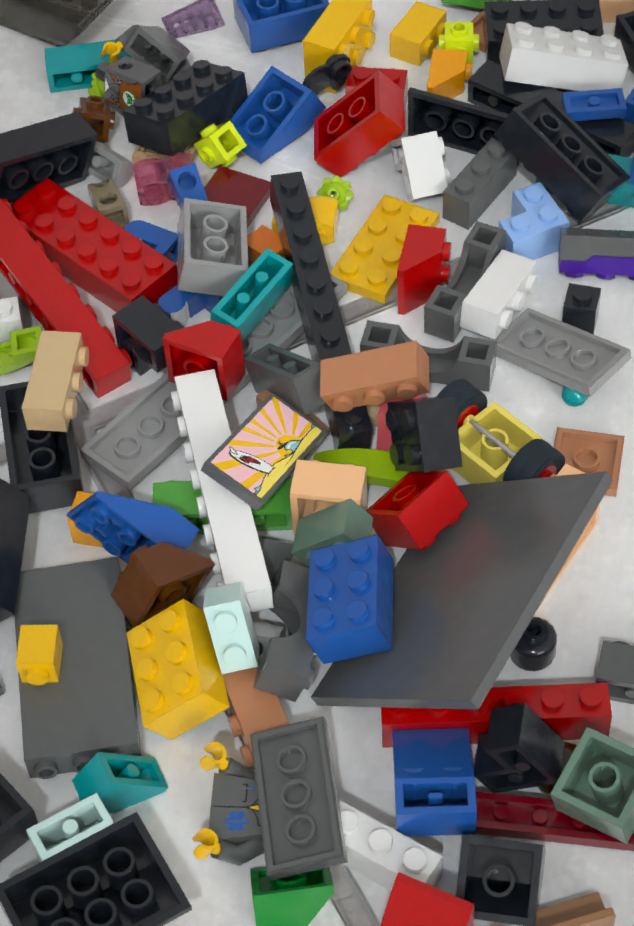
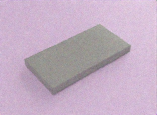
M527 308L513 320L508 329H503L495 340L492 339V341H497L496 357L589 397L632 358L631 350L530 308Z

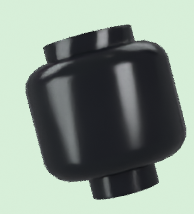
M533 617L510 655L512 662L525 671L536 672L548 667L556 655L557 634L554 627L545 619Z

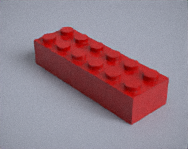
M48 178L11 204L13 215L17 220L22 219L26 223L32 239L41 242L46 251L47 258L50 262L55 261L59 265L63 276L116 313L142 295L153 304H158L162 295L178 285L176 263Z

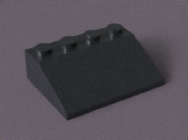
M137 812L0 883V906L10 926H164L192 910L191 904Z

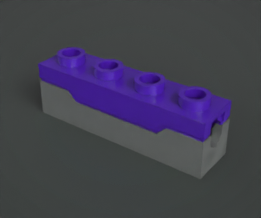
M561 227L558 258L559 272H564L565 276L573 278L583 277V274H596V277L601 279H614L615 275L628 276V279L634 280V231Z

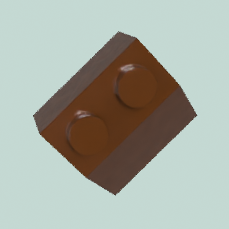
M164 542L151 547L144 545L130 554V561L125 570L118 576V582L111 596L135 628L182 599L192 603L215 564L210 558Z

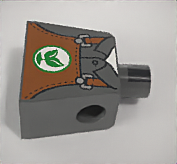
M125 56L111 65L102 62L97 67L95 76L105 83L104 100H109L110 106L124 117V109L134 104L135 100L143 98L154 91L155 87L160 86L161 70Z

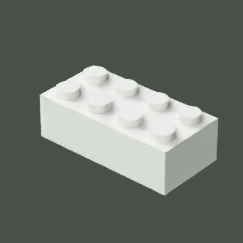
M525 22L506 24L499 53L505 81L574 91L623 87L628 62L621 41L615 36L608 34L601 35V37L593 36L580 30L565 32L553 26L538 28L532 27Z

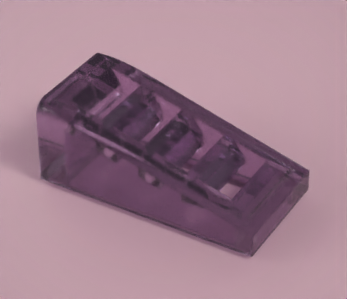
M198 0L161 18L167 32L175 39L217 29L225 25L214 0ZM179 23V26L174 27L173 24Z

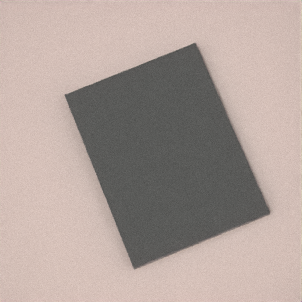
M605 471L457 486L469 503V506L460 513V519L453 525L442 529L436 535L437 539L431 546L422 550L407 548L394 568L393 650L333 662L312 694V700L318 706L478 710L613 480Z

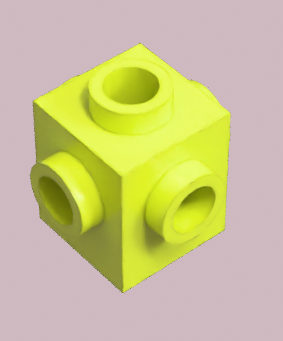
M445 22L444 34H439V49L468 51L467 63H473V52L479 51V34H474L473 22Z
M230 120L217 127L214 123L207 126L199 133L202 138L193 144L198 151L199 158L210 169L220 164L223 167H227L238 158L236 154L247 146Z

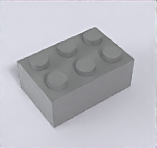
M184 198L178 222V291L224 297L248 270L246 206Z

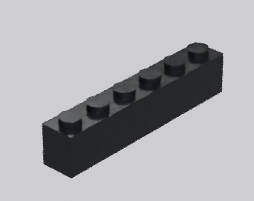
M487 60L468 79V102L480 107L510 114L516 107L545 92L563 109L561 91L552 87L505 81L502 66L490 60ZM622 118L575 121L607 154L629 158L634 152V123Z

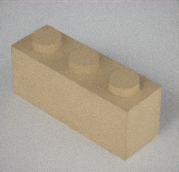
M41 331L22 405L27 430L67 432L70 419H75L77 413L76 393L81 392L83 388L82 368L87 367L89 362V348L84 346L81 333Z

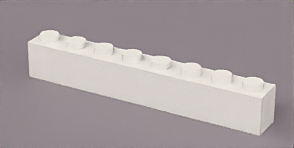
M211 369L174 377L176 391L170 392L174 412L181 410L182 414L181 417H177L180 437L187 436L188 439L187 443H183L187 464L194 463L195 469L189 470L193 491L200 489L201 496L196 497L200 518L207 517L208 524L203 525L206 545L214 546L215 553L209 555L215 564L212 568L213 574H221L222 582L216 583L217 587L242 582L250 613L274 608L272 588L250 505L201 471L204 462L231 435L215 370Z

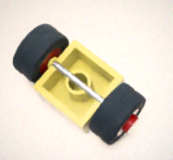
M464 379L455 380L444 387L436 396H454L462 467L451 469L470 484L550 477L553 473L557 475L565 465V457L560 451L553 448L552 445L495 401L487 406L488 402L485 394L475 388L470 382Z

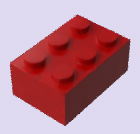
M378 70L314 118V160L332 174L338 175L341 178L349 171L355 170L364 160L377 154L389 142L399 138L405 131L403 89Z

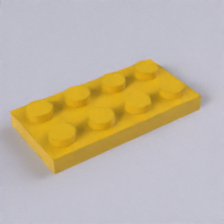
M384 194L330 274L347 283V291L385 304L397 286V269L408 224L436 227L439 223L440 213Z

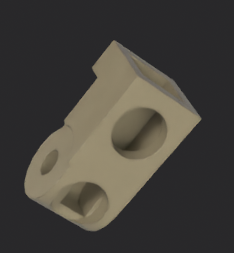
M109 178L96 184H88L87 188L93 208L124 229L129 223L126 203L113 180Z

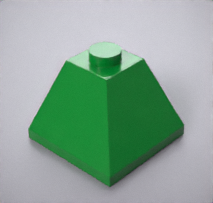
M266 867L250 869L256 926H308L334 894L330 867L272 881L267 876Z

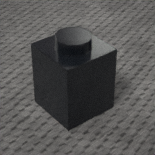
M569 283L563 306L562 322L594 334L599 314L601 288Z

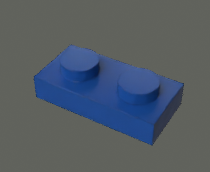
M622 88L562 92L563 110L574 121L626 118L627 106Z

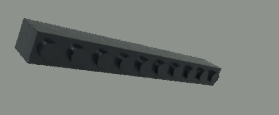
M302 171L271 175L270 202L285 259L293 263L291 283L311 359L320 363L324 359L352 354ZM326 403L323 404L335 449L371 448L373 429L366 405L354 407L347 412L333 411Z

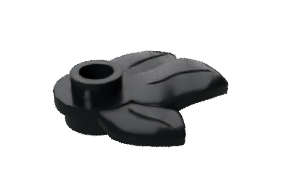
M346 54L332 55L324 65L315 68L306 76L303 85L311 89L316 95L328 87L337 91L340 90L352 70L350 58Z

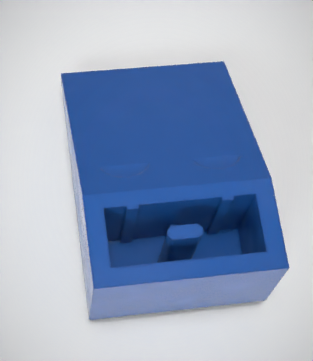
M99 491L70 510L66 515L74 521L75 526L80 531L93 536L102 543L103 548L108 553L120 557L127 564L130 561V554L144 545L151 547L164 542L187 550L200 530L172 507Z
M469 728L392 730L396 831L405 836L475 835L477 808Z

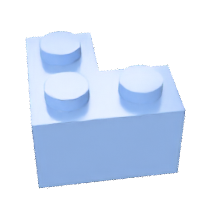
M538 182L512 192L511 217L499 221L498 228L506 230V251L535 260L559 251L561 227L569 228L570 222L542 183Z

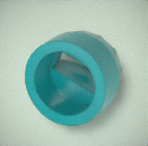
M566 386L562 389V398L569 406H581L588 398L587 395Z

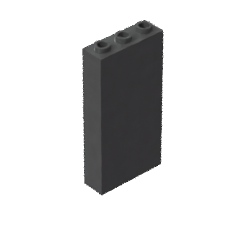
M118 557L21 571L14 615L17 649L21 625H58L63 642L59 682L43 685L22 683L18 672L24 762L30 779H50L57 774L79 773L97 752L142 756L132 661L126 634L128 632L127 617L111 596L118 582L117 578L121 574Z

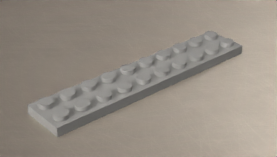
M330 274L338 302L348 292L347 283ZM292 283L289 289L242 342L244 357L269 343L286 349L304 333ZM246 365V374L230 399L251 381ZM168 371L79 449L81 458L129 491L187 439V436L180 437L177 417H181L182 414L181 410L174 412L170 392L176 391V384L169 381Z

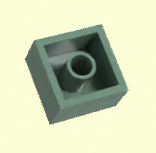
M587 727L550 794L556 810L627 844L634 832V748Z

